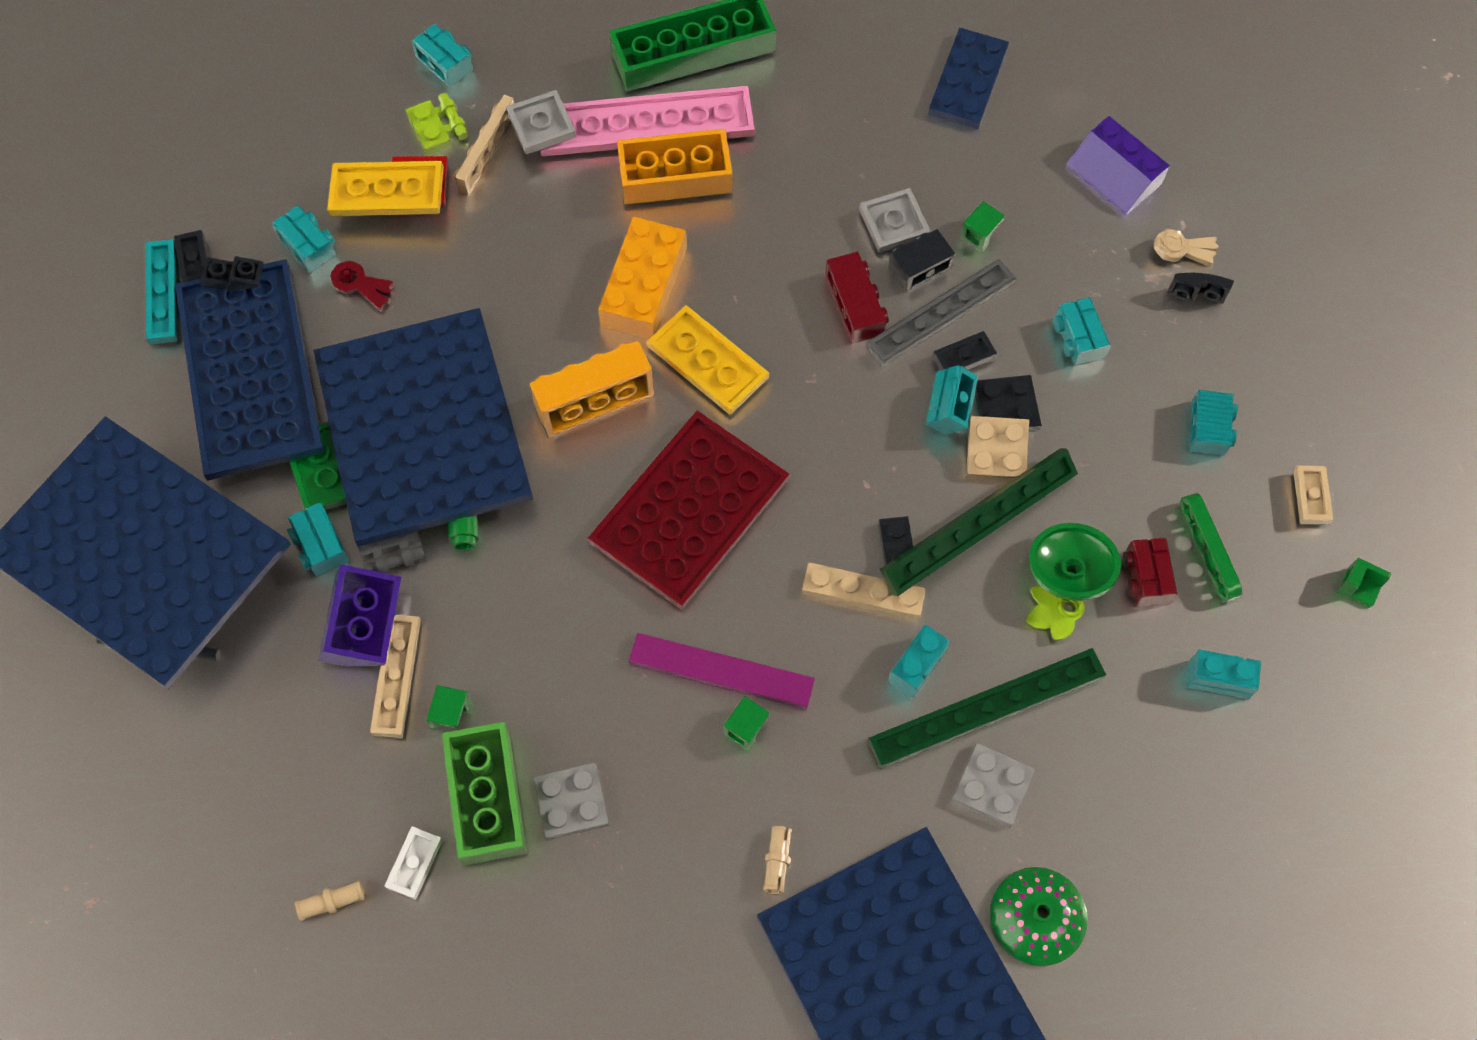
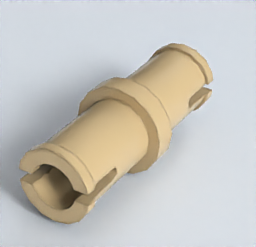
M784 826L772 827L770 850L765 856L767 871L763 891L766 893L770 890V894H784L786 867L790 866L791 858L788 856L792 834L791 828L786 829Z
M357 880L332 890L330 887L325 888L323 893L299 901L296 900L294 903L301 922L304 919L328 911L330 914L335 913L337 908L363 901L365 897L361 883Z

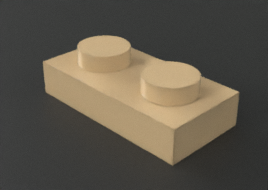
M1297 465L1293 472L1300 524H1330L1333 521L1326 466Z

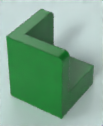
M983 201L963 222L960 238L980 252H983L989 244L991 233L1004 220V215Z
M1357 558L1348 567L1337 593L1371 608L1375 604L1381 587L1390 579L1392 574L1363 559Z
M437 685L426 719L430 728L437 729L438 725L457 728L462 711L468 712L471 703L467 691Z
M744 696L723 725V734L749 751L756 742V734L768 719L769 712Z

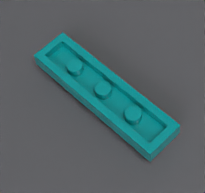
M170 239L145 242L146 340L149 345L177 342L178 301L175 284H177L175 241Z

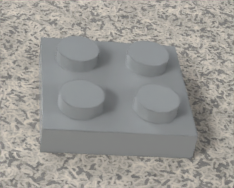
M557 90L506 106L508 117L525 155L576 138V131Z
M911 188L859 203V211L878 253L894 249L902 244L907 245L915 241L919 235L931 232Z
M977 743L952 802L1011 828L1035 768Z
M596 763L534 777L547 841L609 826Z

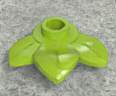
M1040 585L1031 588V594L1038 605L1030 611L1026 619L1027 624L1040 630L1050 629L1051 636L1055 641L1069 637L1074 631L1075 621L1079 620L1084 613V602L1057 597ZM1064 605H1071L1074 611L1067 612L1064 609Z

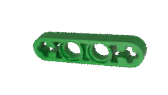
M1198 493L1182 497L1180 500L1181 511L1219 597L1224 602L1241 598L1242 587L1204 500Z

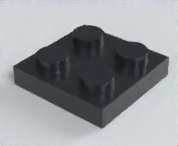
M1031 375L977 380L975 397L979 416L1029 419V432L1040 431L1042 424Z

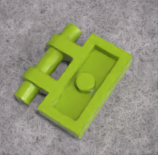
M442 93L438 96L441 104L435 108L431 100L405 109L427 156L451 147L452 144L449 137L457 135L459 140H464L468 137L466 124L463 118L458 116L456 112L457 106L447 93ZM448 117L449 124L443 126L440 119Z

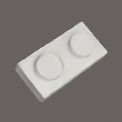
M411 826L384 887L416 900L441 846L442 838Z

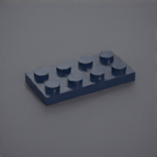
M959 27L931 101L928 115L979 129L1007 52L1009 41Z

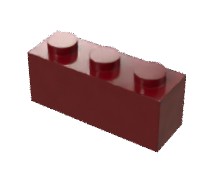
M859 252L826 260L825 276L852 344L872 339L884 332L886 324L889 323L886 308L881 307L879 304L878 288L875 283L871 284L869 266L866 261H862Z

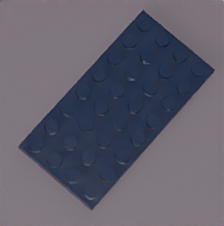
M287 259L264 264L258 288L230 290L202 287L201 278L175 284L203 476L209 481L324 453L292 276Z

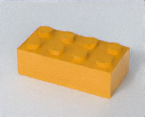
M725 128L617 140L625 205L732 193L733 173Z
M633 216L598 309L601 327L650 339L658 331L687 249L685 229Z
M639 341L623 343L615 350L605 354H595L587 361L577 365H567L559 372L539 376L535 381L529 383L535 410L548 438L654 396L652 368Z

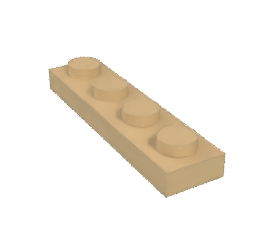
M503 95L500 102L493 106L491 117L487 124L482 125L479 137L475 144L469 147L465 161L457 167L454 179L456 180L459 193L466 196L471 194L510 127L511 121L508 117L506 106L515 104L513 97Z
M809 562L802 588V594L917 620L921 616L926 588L913 586L901 595L894 596L882 578Z
M394 616L386 664L381 665L370 728L372 736L403 738L421 622L419 616Z

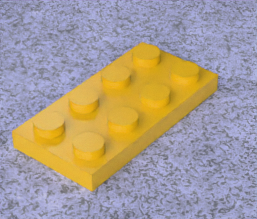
M442 161L333 163L327 210L330 216L440 214L444 169Z
M687 305L647 340V347L729 415L735 412L769 379V372Z

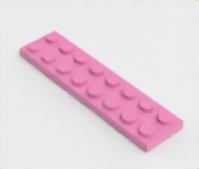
M748 86L563 103L576 131V138L541 149L540 152L541 157L616 150L618 149L617 140L724 128L727 139L754 136L755 128Z

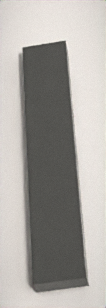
M998 259L866 342V348L878 363L884 367L1015 284L1016 277Z

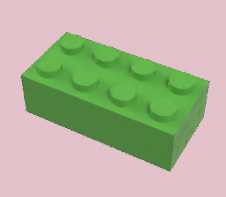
M505 721L442 733L459 861L463 866L527 854L510 732Z

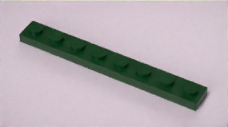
M1058 449L880 568L891 594L894 596L901 595L1076 476L1078 472L1068 449Z
M1091 648L868 738V743L880 769L1102 680L1106 677V673L1094 649Z

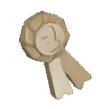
M1170 228L1160 232L1154 240V250L1163 260L1176 262L1185 256L1207 267L1213 264V257L1216 255L1215 251L1219 247L1215 243L1217 240L1215 236L1186 239L1181 231Z

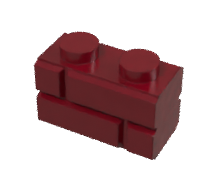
M1154 538L1131 541L1126 551L1123 552V565L1125 569H1129L1131 579L1128 580L1130 597H1135L1136 606L1138 607L1172 603L1178 593L1167 539Z

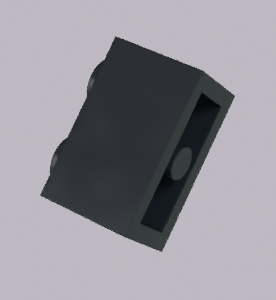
M936 229L930 233L926 232L919 235L915 241L907 245L897 246L890 254L888 268L905 292H908L952 269L956 253L939 230Z

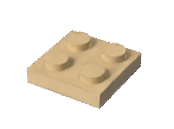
M970 416L966 475L1016 478L1027 471L1029 419Z

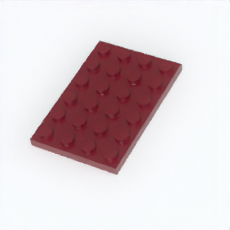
M696 410L587 538L588 543L683 610L790 479V474Z

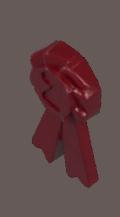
M354 261L341 262L332 270L330 277L337 291L347 295L357 291L379 311L383 310L384 305L390 303L385 296L391 297L390 290L394 288L393 281L365 276L362 265Z

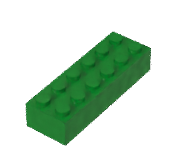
M722 0L609 31L611 53L626 92L776 51L777 30L764 0Z

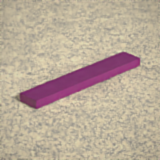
M641 633L636 635L629 658V664L806 710L815 681L813 677Z

